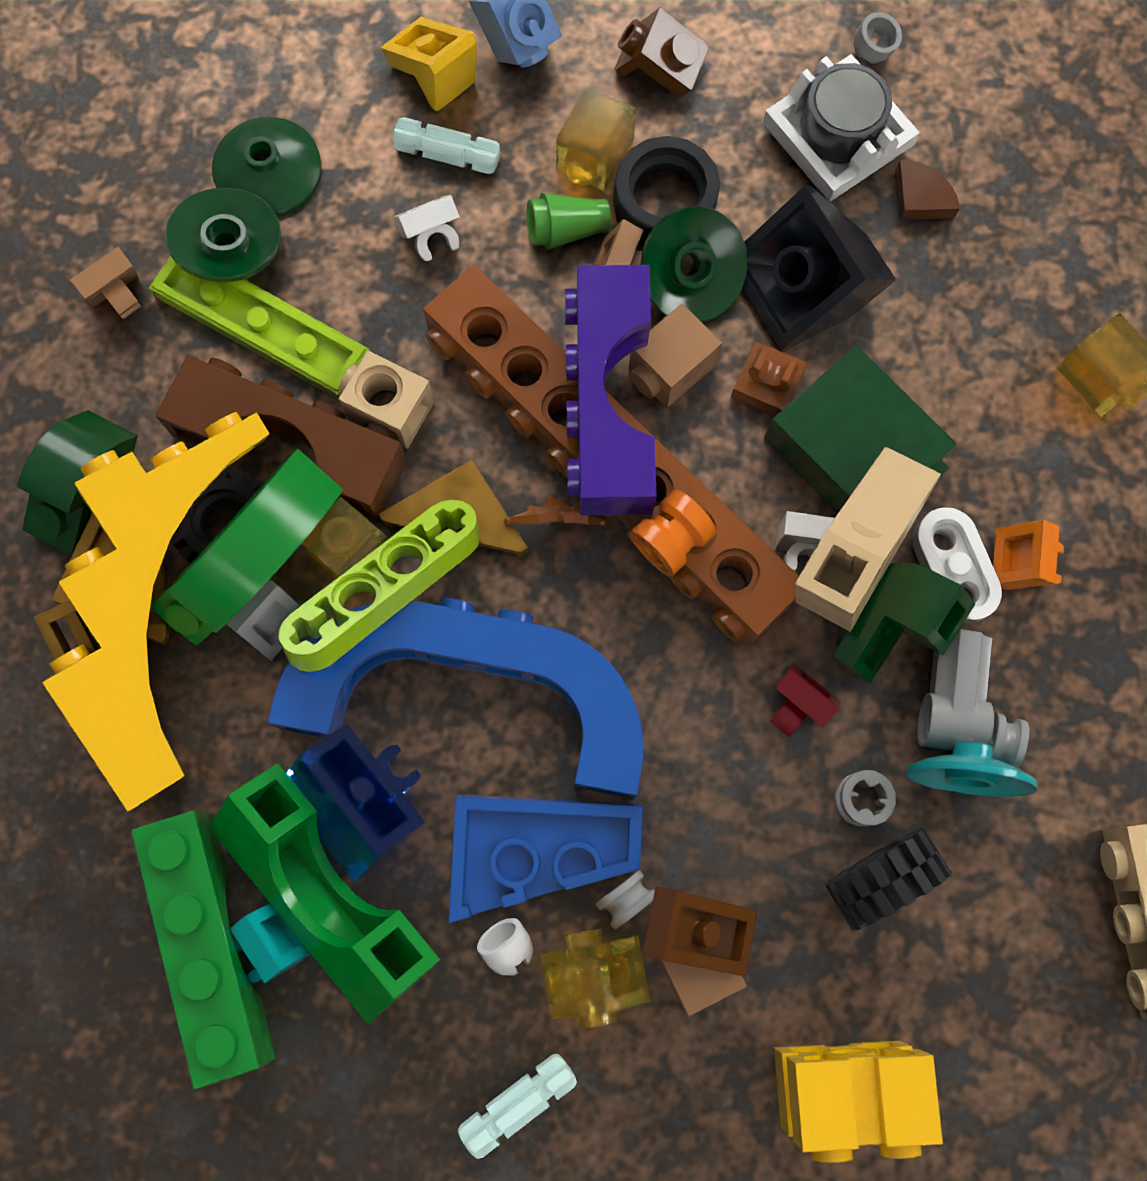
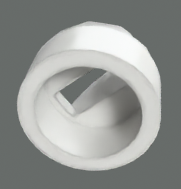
M508 918L496 923L482 935L477 944V950L486 964L494 972L501 975L514 976L518 974L515 966L519 965L522 961L528 965L532 959L533 946L530 936L516 918Z

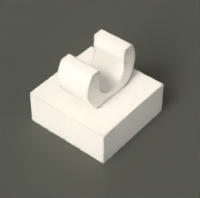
M451 195L442 196L394 216L402 238L408 239L416 235L415 250L424 261L432 259L431 252L427 247V241L433 233L438 232L442 234L450 250L459 248V237L456 231L451 226L445 224L460 217Z
M787 511L777 529L775 550L787 551L783 561L792 570L796 571L797 557L800 555L812 556L835 518Z

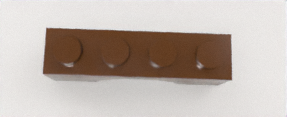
M186 356L155 415L173 437L197 446L209 439L205 429L223 417L237 412L241 420H244L257 412L270 433L269 435H283L294 438L314 452L316 465L343 489L334 504L379 522L381 518L379 513L385 510L408 462L401 442H398L399 438L394 432L372 422H368L364 428L345 420L346 415L342 411L322 401H314L311 406L293 398L294 394L290 390L274 381L262 379L260 384L241 377L242 373L237 368L223 360L210 358L209 362L206 363L192 356Z

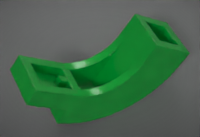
M297 448L264 481L244 507L206 549L160 593L150 605V609L164 619L175 631L181 633L197 646L213 631L217 633L267 583L320 522L343 489Z

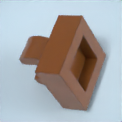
M755 341L733 388L731 398L776 416L790 404L808 363Z

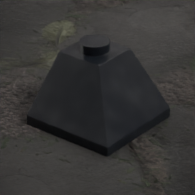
M809 185L801 188L744 241L747 250L748 267L742 289L780 350H788L853 316L896 281V278L868 235Z

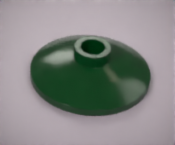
M277 117L255 118L239 124L223 137L215 150L212 160V176L216 188H237L251 192L266 201L275 211L277 217L289 214L305 204L315 192L322 173L321 156L310 134L296 123ZM270 154L268 159L256 161L258 157Z
M220 187L200 191L183 200L168 218L165 239L172 259L188 274L210 282H235L259 273L272 262L281 244V228L275 211L262 198L242 189Z
M689 206L669 213L654 226L644 244L641 265H650L651 302L660 312L668 316L683 303L701 322H705L721 315L735 302L746 279L748 258L743 237L736 225L727 216L712 208ZM685 254H689L693 260V267L688 274L684 275L681 272L680 263L682 257Z

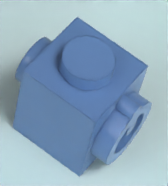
M468 0L498 62L519 65L521 68L529 67L545 58L549 53L547 46L562 37L551 7L546 0Z

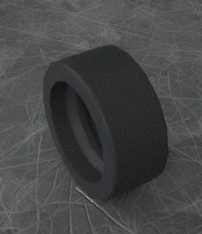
M672 136L646 139L631 148L618 165L613 195L616 220L619 224L624 219L641 228L643 232L638 244L643 247L654 226L663 218L652 215L639 207L634 198L635 183L649 173L668 171L682 175L690 180L698 190L699 198L696 206L716 210L721 186L717 166L704 149L688 139Z

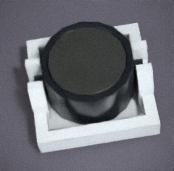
M852 54L835 65L827 56L820 60L813 75L808 69L804 70L792 86L790 94L765 111L762 122L829 202L914 146L920 134L892 101L891 91L885 80L871 68L862 66Z

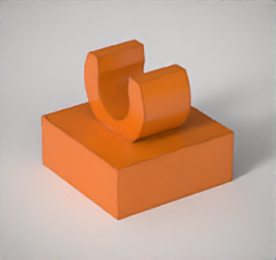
M1039 520L996 529L993 568L1002 589L1014 590L1061 583L1062 576L1056 573L1058 554H1064V546L1059 542L1060 526L1046 520Z

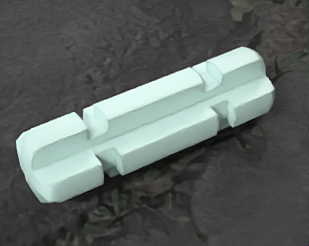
M406 117L398 119L393 133L394 147L398 151L416 155L418 150L423 151L422 157L460 167H466L467 163L472 164V170L487 174L494 173L500 158V146L497 141L483 137H477L476 141L470 140L471 134L433 124H427L426 128H422L421 121Z
M552 1054L536 1066L538 1074L533 1078L527 1073L486 1104L488 1112L483 1116L477 1111L460 1124L458 1132L469 1153L477 1159L483 1158L500 1145L497 1138L503 1133L508 1139L550 1106L547 1101L550 1097L554 1095L559 1100L575 1087L577 1083L575 1075L567 1062L559 1054Z

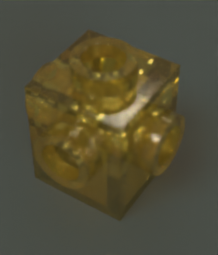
M601 928L563 935L565 948L540 953L551 1019L577 1017L579 1028L597 1027L617 1022L616 1011L650 1002L638 935L603 940Z

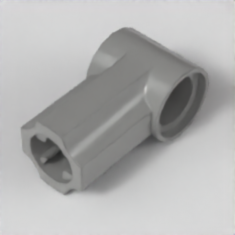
M960 629L944 655L934 651L930 692L923 698L918 717L917 739L920 746L954 751V743L977 742L990 745L994 728V710L992 704L986 702L992 638L983 635L982 632Z

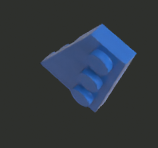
M458 794L455 798L449 923L469 918L473 914L501 906L505 908L526 902L529 898L566 888L569 890L640 870L643 805L637 803Z

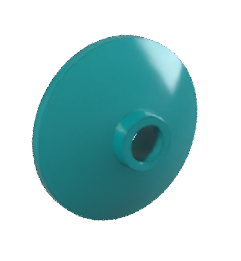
M977 742L954 743L953 755H941L923 759L908 765L906 770V777L917 784L969 795L993 797L1026 796L1037 792L1038 784L1035 778L1021 769L992 759L993 747Z

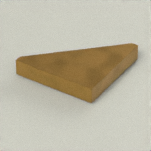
M473 460L468 461L379 513L386 527L404 528L431 506L441 501L460 500L469 504L476 513L480 534L478 546L513 553L517 557H523L528 554V547L514 525H506L504 523V519L508 515ZM446 527V528L442 529L441 531L444 532L445 530H448L449 528ZM462 527L459 528V529H457V530H455V532L457 533V532L461 531V530H462Z

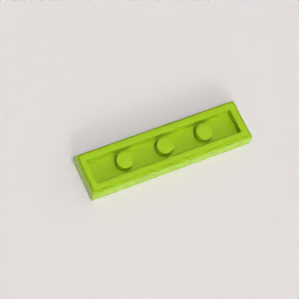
M172 257L168 259L148 287L154 297L337 400L340 397L338 391L345 372L352 365L358 366L367 350L370 351L369 348L245 279L222 283L205 281L185 272L175 263Z

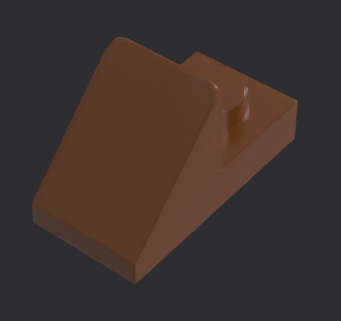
M656 886L651 911L647 920V932L642 956L746 977L758 911Z

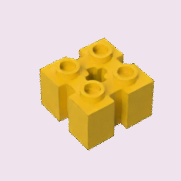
M899 1040L849 1043V1045L844 1046L810 1045L774 1048L780 1127L788 1137H793V1142L802 1152H811L813 1161L825 1163L850 1161L853 1159V1149H859V1145H878L880 1156L886 1158H914L922 1155L921 1145L943 1144L933 1055L920 1049H912L911 1045Z

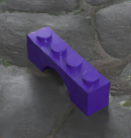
M650 265L577 266V288L565 289V325H577V344H566V381H578V401H567V438H579V459H567L568 496H580V515L653 514L656 501L655 437L636 430L624 422L609 403L604 388L609 373L622 358L648 345L651 326Z

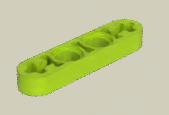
M452 499L441 501L431 506L292 612L282 622L279 629V641L290 664L300 671L307 672L322 670L330 666L472 554L480 541L474 509L463 501ZM446 527L449 528L448 530H445L444 532L441 531L442 529H444V528H446ZM462 527V530H461V531H459V532H457V533L455 532V530H457V529H459V528ZM436 547L437 551L432 552V549ZM413 556L422 560L421 566L412 573L396 574L390 570L394 562L402 557ZM367 592L376 596L370 607L362 611L354 612L343 608L345 601L355 593ZM333 614L340 626H336L333 618L328 621L327 617ZM306 635L314 639L321 636V640L314 645L307 640L300 642L302 637Z

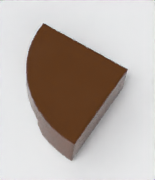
M900 160L895 170L900 220L955 218L960 210V205L950 183L939 172L929 166L914 161Z

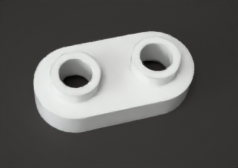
M939 508L928 513L916 526L912 538L913 548L919 563L955 581L972 593L973 601L976 605L963 624L977 623L997 609L1002 596L1000 581L972 520L965 513L957 509ZM941 534L945 536L950 543L949 550L937 548L933 542V535Z

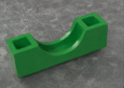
M278 763L228 794L213 820L210 830L369 1025L411 989L440 961V958L399 909L384 910L370 905L358 897L342 881L323 850L317 828V810Z
M196 810L131 830L194 1090L258 1069L276 1059L261 997L254 990L243 970L230 931L226 905V881L229 872L221 842L210 830L215 817L213 814Z

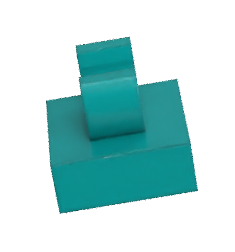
M271 904L246 915L230 928L235 937L233 941L236 951L243 950L255 968L247 975L250 982H258L262 979L266 983L311 955Z

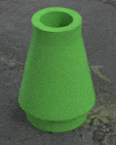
M542 192L539 199H529L527 201L526 222L530 242L533 246L544 245L545 249L549 250L595 234L608 233L611 228V211L608 200L606 198L588 199Z

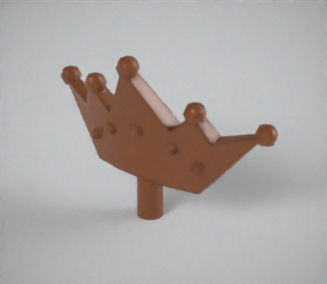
M551 494L547 496V501L543 506L530 504L526 508L527 511L511 517H505L504 519L506 525L575 522L604 526L606 523L604 518L595 515H580L579 505L570 507Z

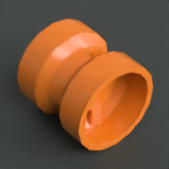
M673 490L660 502V513L652 519H642L630 531L629 535L637 549L654 567L665 575L673 577L686 564V554L692 547H703L716 535L717 530L711 518L701 506L684 492Z

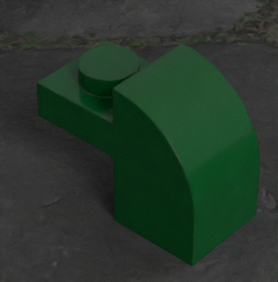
M89 410L66 418L53 426L39 440L30 453L18 480L17 487L29 493L22 530L72 556L92 515V512L75 486V482L85 477L80 468L89 461L111 450H114L119 458L130 452L134 453L138 435Z
M907 562L890 563L852 630L848 631L842 628L837 639V649L832 657L851 673L871 684L902 633L944 655L976 604L960 584L929 568Z

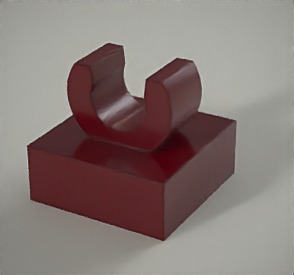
M793 663L775 686L788 699L772 716L773 718L770 722L788 737L793 734L807 716L823 728L839 710L841 701Z

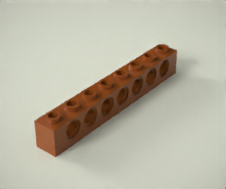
M473 264L423 308L428 332L425 334L426 339L442 358L449 360L454 357L467 370L464 373L466 379L482 397L488 399L493 395L507 409L504 412L505 417L522 436L528 438L533 434L547 448L544 453L549 462L558 472L567 477V459H579V438H567V426L558 425L551 420V416L557 411L567 410V401H578V381H566V352ZM482 334H492L499 338L495 344L488 347H480L472 343L476 337ZM524 371L532 372L539 377V380L530 386H519L511 381L516 374ZM605 390L609 403L624 422L636 430L653 436ZM655 438L656 491L661 495L662 499L673 490L684 492L702 507L711 518L717 530L716 535L703 547L690 549L686 554V564L673 577L669 576V578L685 596L690 599H695L697 596L700 597L714 611L711 615L713 622L728 638L733 641L741 638L751 646L795 602V583L799 575ZM660 504L654 506L653 514L616 515L630 529L627 532V536L631 542L630 531L642 519H652L655 515H658L660 513ZM726 567L739 570L745 577L746 588L739 591H731L724 588L718 581L717 571Z

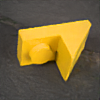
M419 17L380 47L390 67L415 76L430 106L436 112L468 89L476 80L477 40L471 31L425 17Z

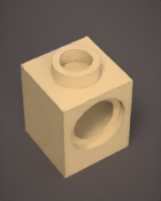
M368 350L358 366L352 365L345 372L338 391L340 404L349 421L364 428L368 422L379 424L394 432L399 438L398 442H401L402 447L405 449L409 448L435 403L429 380ZM388 390L396 393L395 398L386 405L375 406L369 403L371 398L380 391Z

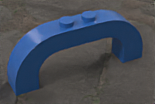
M440 598L439 605L411 601L330 666L322 670L307 672L298 670L289 662L279 680L268 719L269 724L282 731L339 742L348 702L354 689L369 672L387 662L412 659L537 683L561 695L572 707L578 718L582 732V748L574 788L634 800L637 796L643 761V734L636 704L624 680L612 664L589 644L561 630L533 624L534 617L524 612L500 609L496 617L474 612L475 606L459 599ZM372 603L356 607L349 611H362L370 607ZM333 618L336 626L339 627L340 625L337 623L336 619ZM310 636L306 640L314 645L321 640V636L316 639Z

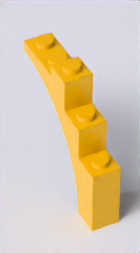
M237 412L223 417L205 429L209 439L189 450L183 441L163 450L150 459L155 469L148 473L144 471L133 452L119 458L115 451L111 450L83 465L80 470L85 477L75 482L76 489L115 550L104 555L98 546L64 565L70 576L59 581V584L101 648L90 654L85 645L81 644L50 662L49 665L55 672V675L42 683L127 811L132 810L184 777L183 770L161 729L149 686L146 632L153 585L170 539L193 502L228 466L263 443L270 434L257 412L244 420H241Z

